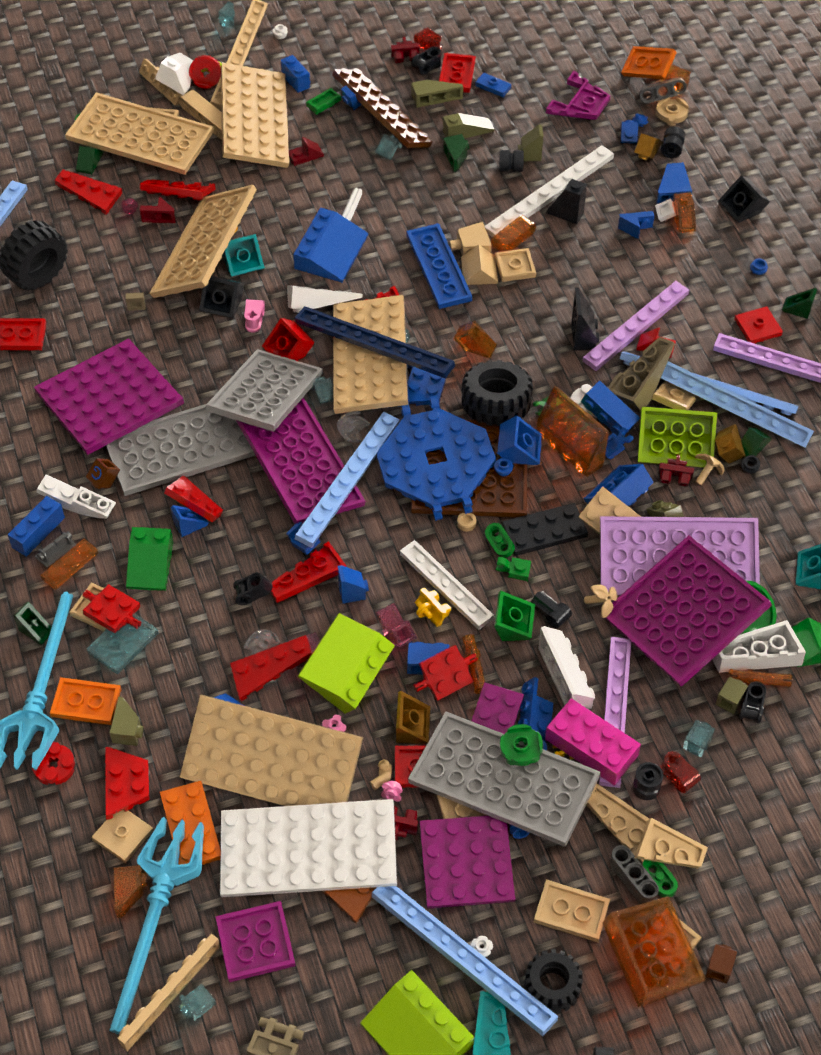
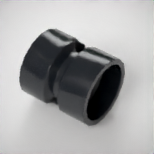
M674 126L665 130L661 145V153L665 157L677 158L681 155L685 140V132L681 128Z
M500 150L499 172H509L510 169L513 172H523L524 151L514 150L511 153L510 150Z
M651 762L639 765L632 786L633 792L638 798L652 800L658 796L663 780L662 769Z

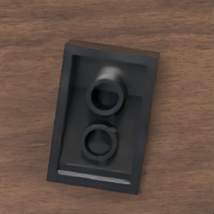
M578 287L575 288L571 318L574 351L592 350L596 347V343H599V332H596V329H598V319H594V311Z

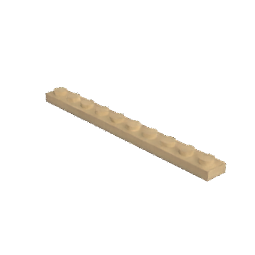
M252 0L227 60L228 64L244 65L268 3ZM221 77L210 101L219 110H222Z

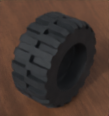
M26 222L25 225L18 226L16 231L13 230L10 233V237L4 241L5 244L0 249V269L19 288L23 290H36L37 287L42 288L46 283H50L52 278L59 274V270L63 268V263L67 259L68 248L64 237L46 222Z
M489 360L486 363H478L477 366L471 367L466 372L462 381L463 409L472 419H476L479 423L484 422L490 426L492 424L500 426L501 423L515 416L522 419L531 409L532 379L525 369L522 370L521 366L513 365L509 361Z

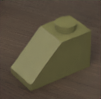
M542 124L537 125L521 137V144L518 145V150L524 151V161H541Z
M118 697L110 729L112 743L137 746L138 739L143 736V726H141L139 717L125 699Z

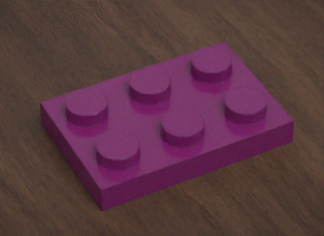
M484 682L472 722L505 734L508 732L507 729L516 723L524 694Z

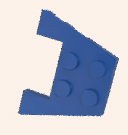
M407 364V369H412L407 383L408 403L416 404V406L430 405V397L436 395L440 403L447 377L443 378Z

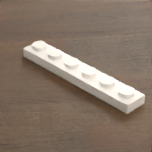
M415 540L400 550V555L478 630L494 619V615Z

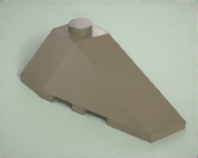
M662 337L656 339L643 351V355L637 361L633 360L627 370L615 376L608 389L629 408L640 412L641 408L647 407L651 401L675 343Z

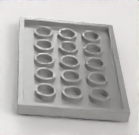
M257 349L206 404V411L274 432L322 376L323 368Z

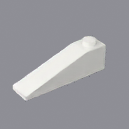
M181 53L169 56L161 63L155 79L184 95L190 88L189 67L193 60Z
M287 286L288 307L292 308L293 312L298 313L304 306L315 309L359 299L363 295L353 292Z

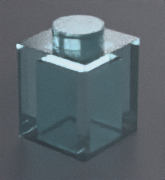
M696 719L685 738L683 749L702 758L713 738L715 729L708 723Z

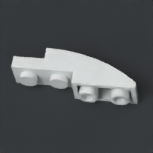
M45 475L37 488L38 494L52 498L60 503L63 509L89 517L107 519L116 502L82 486L80 489H77L48 475Z

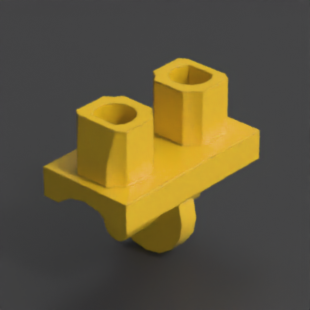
M426 588L420 589V596L415 601L418 607L417 616L419 618L426 616L437 627L442 625L444 618L449 616L451 607L447 603L440 605L438 602L439 594L435 590L428 592Z

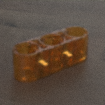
M521 215L492 238L491 246L499 252L514 250L535 232L537 226L534 222Z

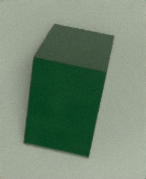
M79 146L76 172L92 175L104 151L92 147Z
M813 288L786 297L782 311L808 319L817 289Z
M749 428L741 440L745 457L749 455L757 456L772 440V437L757 428Z
M26 602L14 615L16 625L21 633L42 645L49 637L52 627L30 602Z

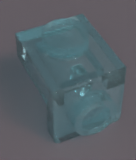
M384 134L375 152L391 160L397 147L401 148L402 144L394 135L387 136Z

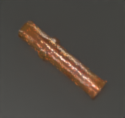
M468 634L462 638L466 651L464 656L466 658L471 655L472 649L478 658V661L470 664L469 668L475 693L481 694L485 682L480 662L481 653L477 649L475 636ZM475 668H477V671H478V675H479V678H478V679H477V674H476Z
M729 669L728 673L730 675H737V677L732 678L739 679L747 685L755 681L767 685L791 687L792 684L790 681H783V679L792 680V674L754 672L753 669H748L747 671Z

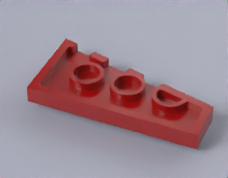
M304 635L230 663L239 699L244 701L252 692H258L264 688L263 685L272 679L275 681L286 670H291L310 658L312 650L308 637Z

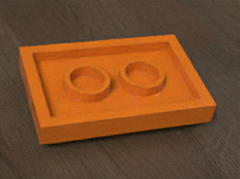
M633 46L621 73L627 77L665 80L676 56L675 49Z
M60 677L50 716L112 725L118 697H120L121 686Z

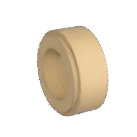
M461 513L457 518L458 528L465 532L472 531L476 527L475 515L472 513Z

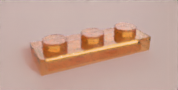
M82 539L41 574L42 580L56 590L96 556L98 549L86 539Z

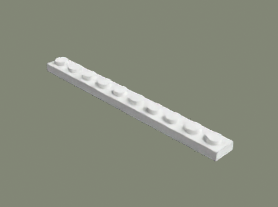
M601 145L485 226L487 234L495 240L499 239L552 202L571 178L582 181L612 160L614 153Z

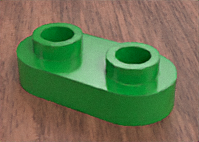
M489 524L485 529V536L499 557H510L515 550L514 543L501 524Z
M644 860L642 866L659 887L658 895L663 898L674 896L678 883L664 863ZM653 868L656 870V872L651 873L649 869ZM662 886H668L669 890H664Z

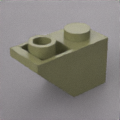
M663 500L652 503V506L646 509L650 517H684L681 505L663 502Z

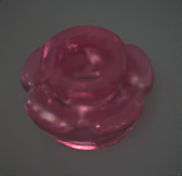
M127 198V200H123L121 203L122 210L126 214H133L136 208H138V203L133 198Z

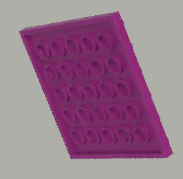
M129 338L34 387L37 395L87 455L184 404L180 394Z
M688 535L612 603L613 609L605 619L682 687L768 610L772 604L764 595Z

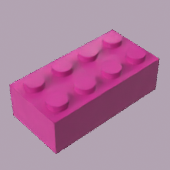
M572 698L546 728L545 740L581 764L600 771V776L614 786L639 756L641 746L639 742Z

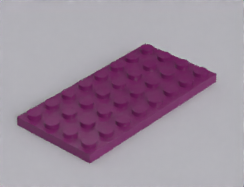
M303 397L274 432L236 420L294 524L299 522L304 524L344 467L343 462ZM357 486L354 487L336 514L365 506L366 501Z

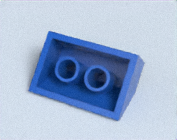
M643 464L619 465L583 500L589 504L603 486L627 506H630L637 501L641 494L647 492L648 487L654 482Z

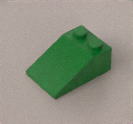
M132 527L129 542L126 589L166 591L173 548L171 529Z

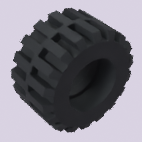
M551 949L550 953L544 950L541 951V956L536 954L533 957V961L528 963L524 988L548 1009L555 1010V1014H560L561 1009H564L566 1012L570 1009V1005H575L581 992L583 974L582 970H579V963L577 961L573 963L574 957L571 955L566 957L565 952L562 950L559 954L556 953V949ZM555 973L565 980L566 986L560 990H550L541 983L540 978L545 974Z

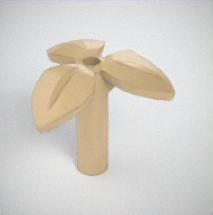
M697 454L695 456L696 459H703L707 462L695 481L697 484L702 486L713 467H716L720 475L724 473V467L718 459L707 454Z
M593 585L591 590L595 595L585 596L584 602L585 604L603 602L601 617L605 618L613 609L611 600H617V591L614 587L609 588L608 592L607 588L603 585Z

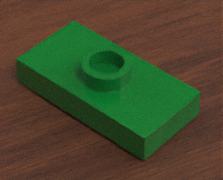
M329 88L307 101L306 107L317 115L341 101V95L332 88Z

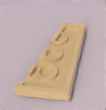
M596 784L586 804L587 807L623 846L628 847L635 855L649 818L599 784ZM638 859V861L641 864H643V862L645 861L642 859Z

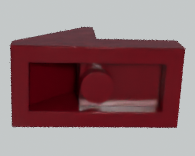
M302 137L301 147L289 150V159L293 166L324 157V153L319 145L305 137Z
M159 197L158 206H140L142 222L176 223L174 208L161 197Z

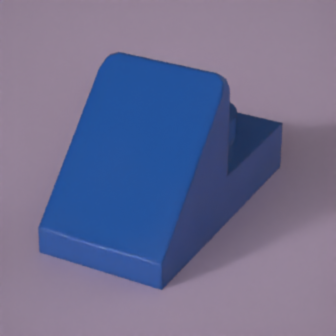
M654 212L619 214L618 229L639 239L640 229L653 228Z

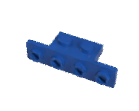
M533 677L522 686L524 698L520 708L518 724L531 726L533 730L541 734L542 740L546 742V728L552 721L554 703L537 696L538 678Z

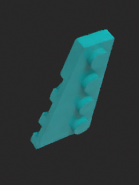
M480 991L473 1055H511L505 1005L489 992Z

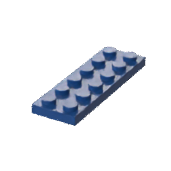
M439 223L406 231V236L438 308L442 309L471 302L473 296Z

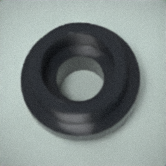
M749 455L743 458L741 467L746 473L753 474L760 469V461L756 456Z

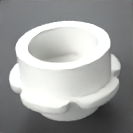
M282 24L276 25L275 29L272 30L277 39L285 38L288 33L287 27Z
M478 936L477 939L472 940L471 947L484 957H487L491 954L493 943L486 936Z

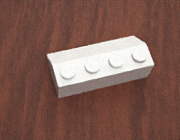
M545 626L541 627L538 649L564 705L572 698L585 708L591 709L595 694L593 689L589 688L586 683V674L579 668L578 657L572 653L569 639L565 638L560 630Z

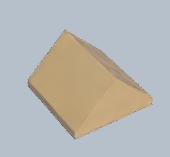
M477 245L461 257L462 275L467 285L498 284L494 254Z

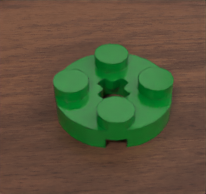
M518 724L508 728V732L504 736L502 735L500 739L501 754L506 759V762L509 765L526 766L538 762L543 751L541 734L525 724ZM519 742H523L524 745H527L524 748L516 747L519 745Z

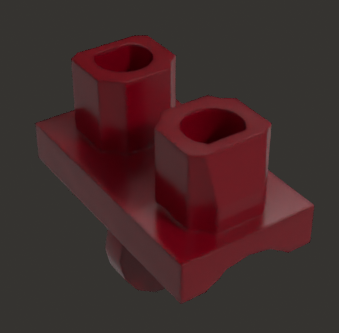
M402 37V42H396V45H391V57L394 58L395 63H402L404 60L403 56H409V60L412 61L413 57L420 52V43L406 41V37Z
M677 454L676 460L668 458V464L660 463L658 470L660 483L670 484L671 476H678V485L687 487L690 478L692 479L694 468L686 467L687 461L680 460V455Z
M394 806L395 842H397L398 836L404 838L407 837V834L417 836V811L408 809L406 810L405 817L397 816L398 808Z

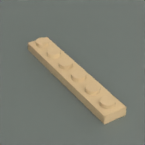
M211 934L208 938H204L198 944L195 953L185 958L178 972H173L167 979V984L153 994L151 1002L136 1013L135 1020L130 1025L123 1027L119 1033L118 1040L127 1052L220 948L217 937Z

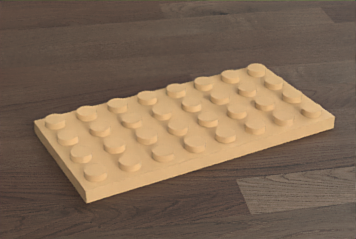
M222 63L223 158L288 168L289 145L285 73Z
M95 93L65 136L66 140L186 175L213 134L214 127Z
M253 184L206 196L200 200L150 291L153 298L204 288L208 285L211 275L214 273L218 262L222 258V254L228 247L231 237L235 234L241 218L257 190Z
M403 295L333 304V317L406 343ZM333 337L335 414L408 405L407 364Z
M200 695L180 778L194 782L202 781V784L283 806L348 802L363 737Z

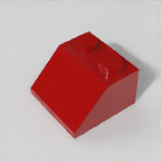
M280 318L262 347L269 353L299 361L307 355L315 342L295 321Z

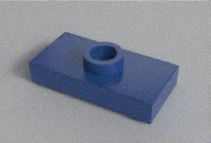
M483 73L476 81L477 87L504 97L511 89V83Z

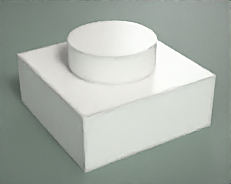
M671 199L655 205L660 222L676 216Z

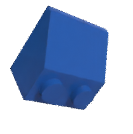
M515 416L500 424L497 454L515 464L539 465L542 434L520 417Z

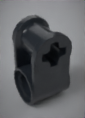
M430 47L428 50L413 57L411 65L414 68H418L422 75H426L430 71L441 66L440 48Z
M258 572L233 583V588L236 590L237 595L235 602L238 605H248L261 597L267 596L272 591V582Z
M755 681L749 684L742 703L739 719L747 718L755 720L756 723L760 724L766 695V687L762 683Z

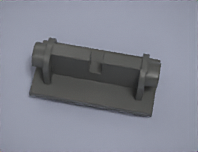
M69 531L63 532L53 543H50L44 549H40L35 558L46 568H49L78 545L71 539L72 535Z

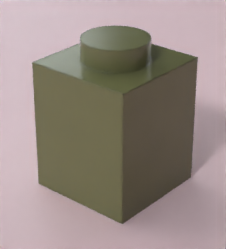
M729 677L718 694L715 705L734 714L744 699L748 686L739 679Z

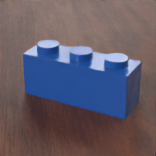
M600 380L580 401L601 423H604L612 433L617 435L624 427L630 431L640 419L635 412Z
M46 496L7 534L11 547L27 557L65 518L62 505Z

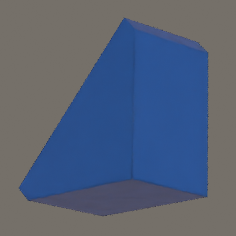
M175 505L171 507L173 523L181 537L204 528L209 524L206 518L187 507Z

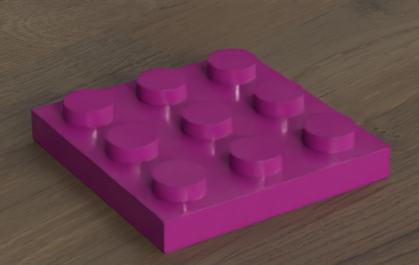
M281 901L215 916L229 982L296 966Z

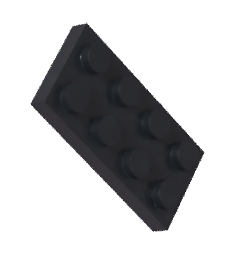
M575 503L502 521V527L514 543V556L588 537V531L584 522L578 518L580 513Z

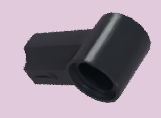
M539 591L531 601V603L535 604V609L543 614L547 622L555 629H558L572 616V612L566 604H558L543 591Z

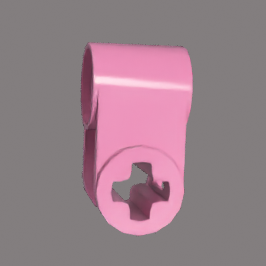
M246 299L244 318L246 319L245 329L248 332L254 333L261 329L265 311L264 300Z

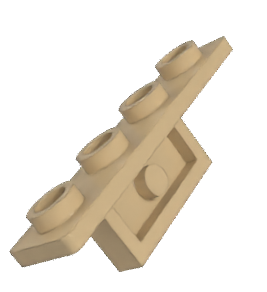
M143 59L139 73L174 105H178V98L182 94L156 80L155 77L159 67H155L148 59Z

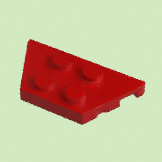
M105 747L106 820H110L113 818V814L122 810L126 812L135 805L149 801V764L146 759Z

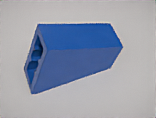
M684 162L667 164L658 190L656 205L668 199H671L673 204L690 203L692 189Z

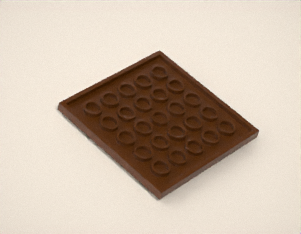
M467 420L486 429L496 461L502 458L497 454L500 426L494 424L490 426L484 422L479 423L477 420ZM434 450L426 453L429 465L447 461L444 451ZM513 463V470L507 476L498 475L494 466L490 468L485 479L473 492L471 497V513L475 516L521 517L527 515V464ZM417 499L415 501L412 500L411 513L433 514L432 509L425 506V503ZM462 502L442 506L441 513L444 515H460L465 512Z

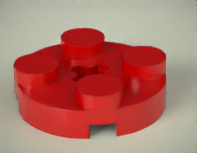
M209 55L197 56L189 67V76L194 81V84L203 89L215 86L221 77L220 62ZM204 68H207L210 74L208 73L206 76H204V73L201 72V69L204 70Z
M53 742L37 770L33 769L37 780L46 785L48 783L59 785L66 782L74 772L75 759L73 753L66 746ZM52 761H58L56 768L53 766L49 768Z

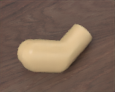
M384 759L378 763L379 775L370 781V785L375 791L392 778V765L389 764L388 760Z

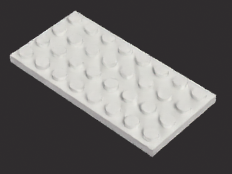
M393 799L221 810V897L397 886Z

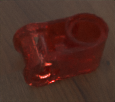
M426 27L413 36L414 42L420 43V48L425 51L430 47H438L442 52V47L440 46L441 36L430 28Z
M670 751L665 755L664 762L661 764L663 775L681 793H686L701 781L699 772L681 754Z

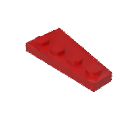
M64 169L55 179V185L70 194L74 193L78 196V199L89 202L90 206L95 209L99 208L105 215H107L122 194V188Z
M147 179L140 183V190L146 191L149 194L157 192L162 193L164 196L177 195L179 198L193 197L194 200H202L205 196L216 190V183L201 186V182L185 185L184 181L169 184L167 180Z
M329 541L323 545L324 548L311 553L310 558L306 561L297 563L295 569L291 572L286 571L272 582L273 588L270 593L277 603L337 576V566L347 567Z

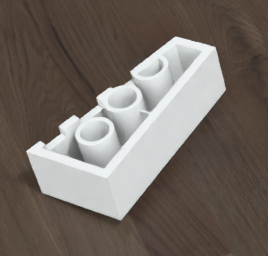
M786 620L737 636L712 661L719 673L802 666L806 651Z

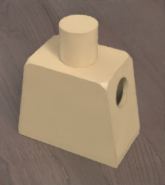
M483 222L459 229L457 231V239L449 241L451 251L460 250L462 256L477 245L491 252V243Z

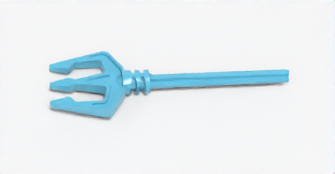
M64 592L61 595L33 691L27 693L23 709L0 720V768L7 758L4 748L10 732L19 731L18 748L14 752V768L16 770L19 769L25 759V751L37 731H43L44 734L40 748L32 754V768L34 770H37L59 732V728L54 720L43 713L47 702L45 690L73 594Z
M165 817L160 820L137 858L138 865L153 879L152 884L154 886L150 888L152 893L147 897L150 905L111 1024V1032L119 1034L123 1027L126 1026L162 908L169 904V900H167L171 897L169 891L173 890L174 885L178 886L201 874L204 825L202 822L198 824L192 835V838L195 840V846L188 864L178 865L180 843L185 838V822L183 820L179 822L174 830L173 840L162 860L159 862L152 860L158 840L166 835L167 820Z

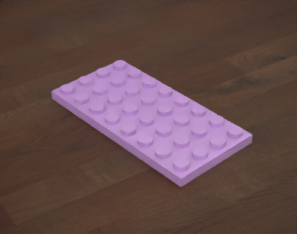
M600 516V585L605 586L608 592L609 588L614 587L617 591V596H621L688 535L741 578L760 584L758 518Z

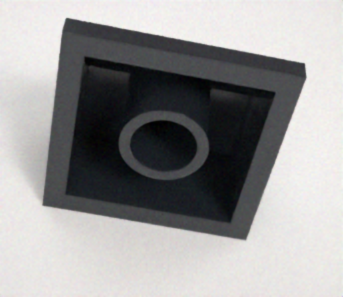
M742 175L718 200L738 223L759 215L770 203L754 183Z
M211 275L208 285L202 290L199 311L234 318L242 300L245 282Z

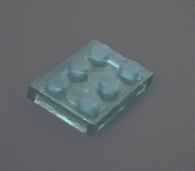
M134 613L133 617L141 621V626L138 629L129 624L122 626L116 633L106 629L87 648L88 654L117 675L159 633L156 627L136 613Z

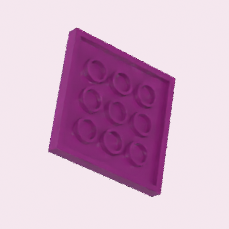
M491 816L420 821L427 909L515 902L507 823Z

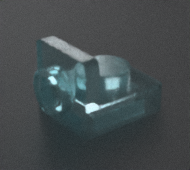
M228 1L219 11V24L231 29L234 28L235 16L234 4Z
M331 377L316 379L312 390H315L320 405L333 401L334 385Z
M202 984L186 997L183 994L179 996L181 1004L179 1009L186 1017L190 1015L194 1021L216 1004V1000Z

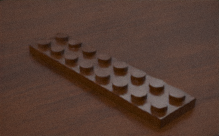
M334 69L332 76L342 86H347L356 95L357 100L406 148L431 147L433 141L428 135L422 132L417 124L413 123L406 114L400 111L399 107L394 105L390 98L385 96L378 87H375L371 80L366 78L359 69Z

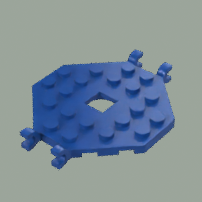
M436 395L430 397L431 411L411 415L409 403L408 405H402L401 413L403 419L376 455L385 487L391 490H398L402 492V495L414 501L417 499L425 503V506L432 509L435 520L443 519L441 513L442 506L462 502L465 514L472 512L471 497L473 492L485 479L489 469L494 466L496 457L486 429L440 409ZM434 450L444 451L447 461L429 465L426 453Z

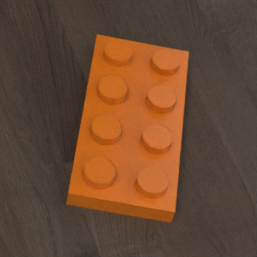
M202 781L161 791L160 795L172 840L173 832L181 820L185 822V838L180 843L178 864H188L190 862L195 846V840L192 838V835L200 822L204 825L202 865L221 860V850Z

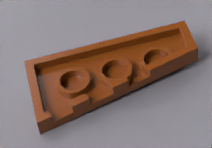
M377 887L327 890L322 892L329 896L342 911L346 912L354 923H357L372 900V892Z

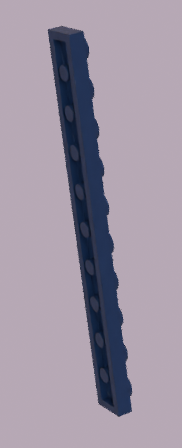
M306 306L294 318L297 324L446 378L455 367L453 360Z

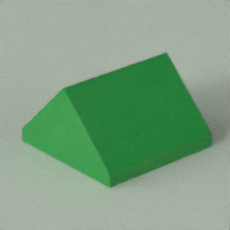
M499 591L494 627L502 641L531 639L535 604Z
M808 617L792 627L806 651L802 666L821 663V623Z

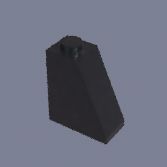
M571 178L552 201L546 213L578 224L584 214L587 184Z

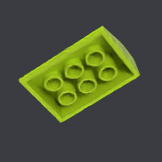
M642 407L640 410L637 462L668 464V458L676 460V455L679 454L680 460L687 461V467L704 468L707 464L706 460L696 459L695 456L697 454H707L714 457L717 413Z
M339 613L297 677L346 714L356 709L395 645L379 632Z
M412 970L400 979L360 1022L363 1028L388 1055H464L474 1044V1036Z

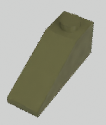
M433 80L412 82L411 96L417 108L463 99V85Z
M461 113L443 117V133L445 137L462 134L464 138L494 132L489 118Z

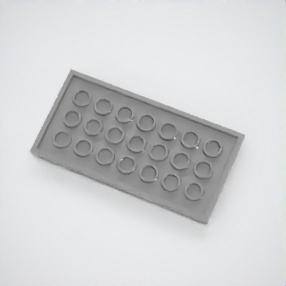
M206 404L155 419L106 445L112 463L120 469L117 477L124 496L178 480L182 476L188 477L256 456L236 420L206 411Z
M445 711L411 772L408 782L566 847L600 778V771L544 749L539 761L526 766L509 765L500 750V739L502 735L504 736L503 733ZM519 742V745L516 747L524 748L527 745H524L523 742Z

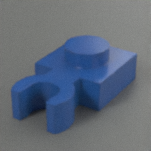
M622 428L618 435L612 433L599 443L608 459L611 460L625 449L623 444L629 443L634 439L631 435L625 438V434L629 431L628 428Z

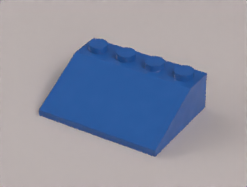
M320 208L293 254L294 269L343 283L368 237V232L339 213Z

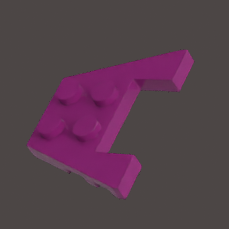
M573 71L567 79V84L579 88L578 92L568 105L552 100L546 108V113L597 120L609 103L610 95L596 85L592 86L586 78L582 79L576 71Z

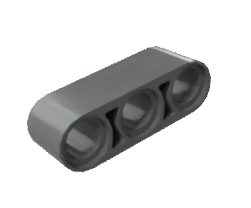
M677 77L644 86L640 89L639 95L644 103H651L681 95L686 91L687 86L683 78ZM678 82L683 83V87L680 90L674 88ZM662 86L667 88V92L664 94L658 92ZM645 91L651 92V96L649 98H644L642 96Z
M623 845L615 847L610 859L611 868L640 905L644 907L652 906L659 892L657 883L638 859L634 858L635 855L628 847ZM616 857H623L625 861H619ZM629 874H636L639 878H632ZM643 891H650L652 895L647 896Z

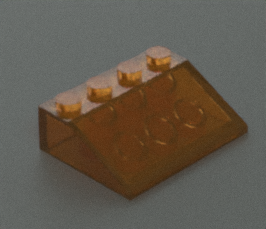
M557 386L553 387L537 420L536 430L542 434V439L546 440L554 450H557L566 461L572 463L578 472L589 477L604 466L609 431Z
M669 896L611 912L602 922L638 1007L659 1001L706 980Z

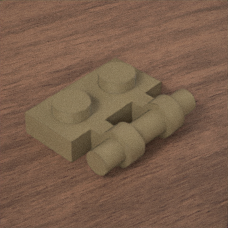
M261 1017L258 1026L264 1027L265 1031H254L247 1054L296 1055L299 1045L291 1041L293 1038L302 1041L305 1032L297 1029L295 1025L289 1024L287 1026L277 1022V1019ZM273 1032L284 1034V1039L272 1036Z

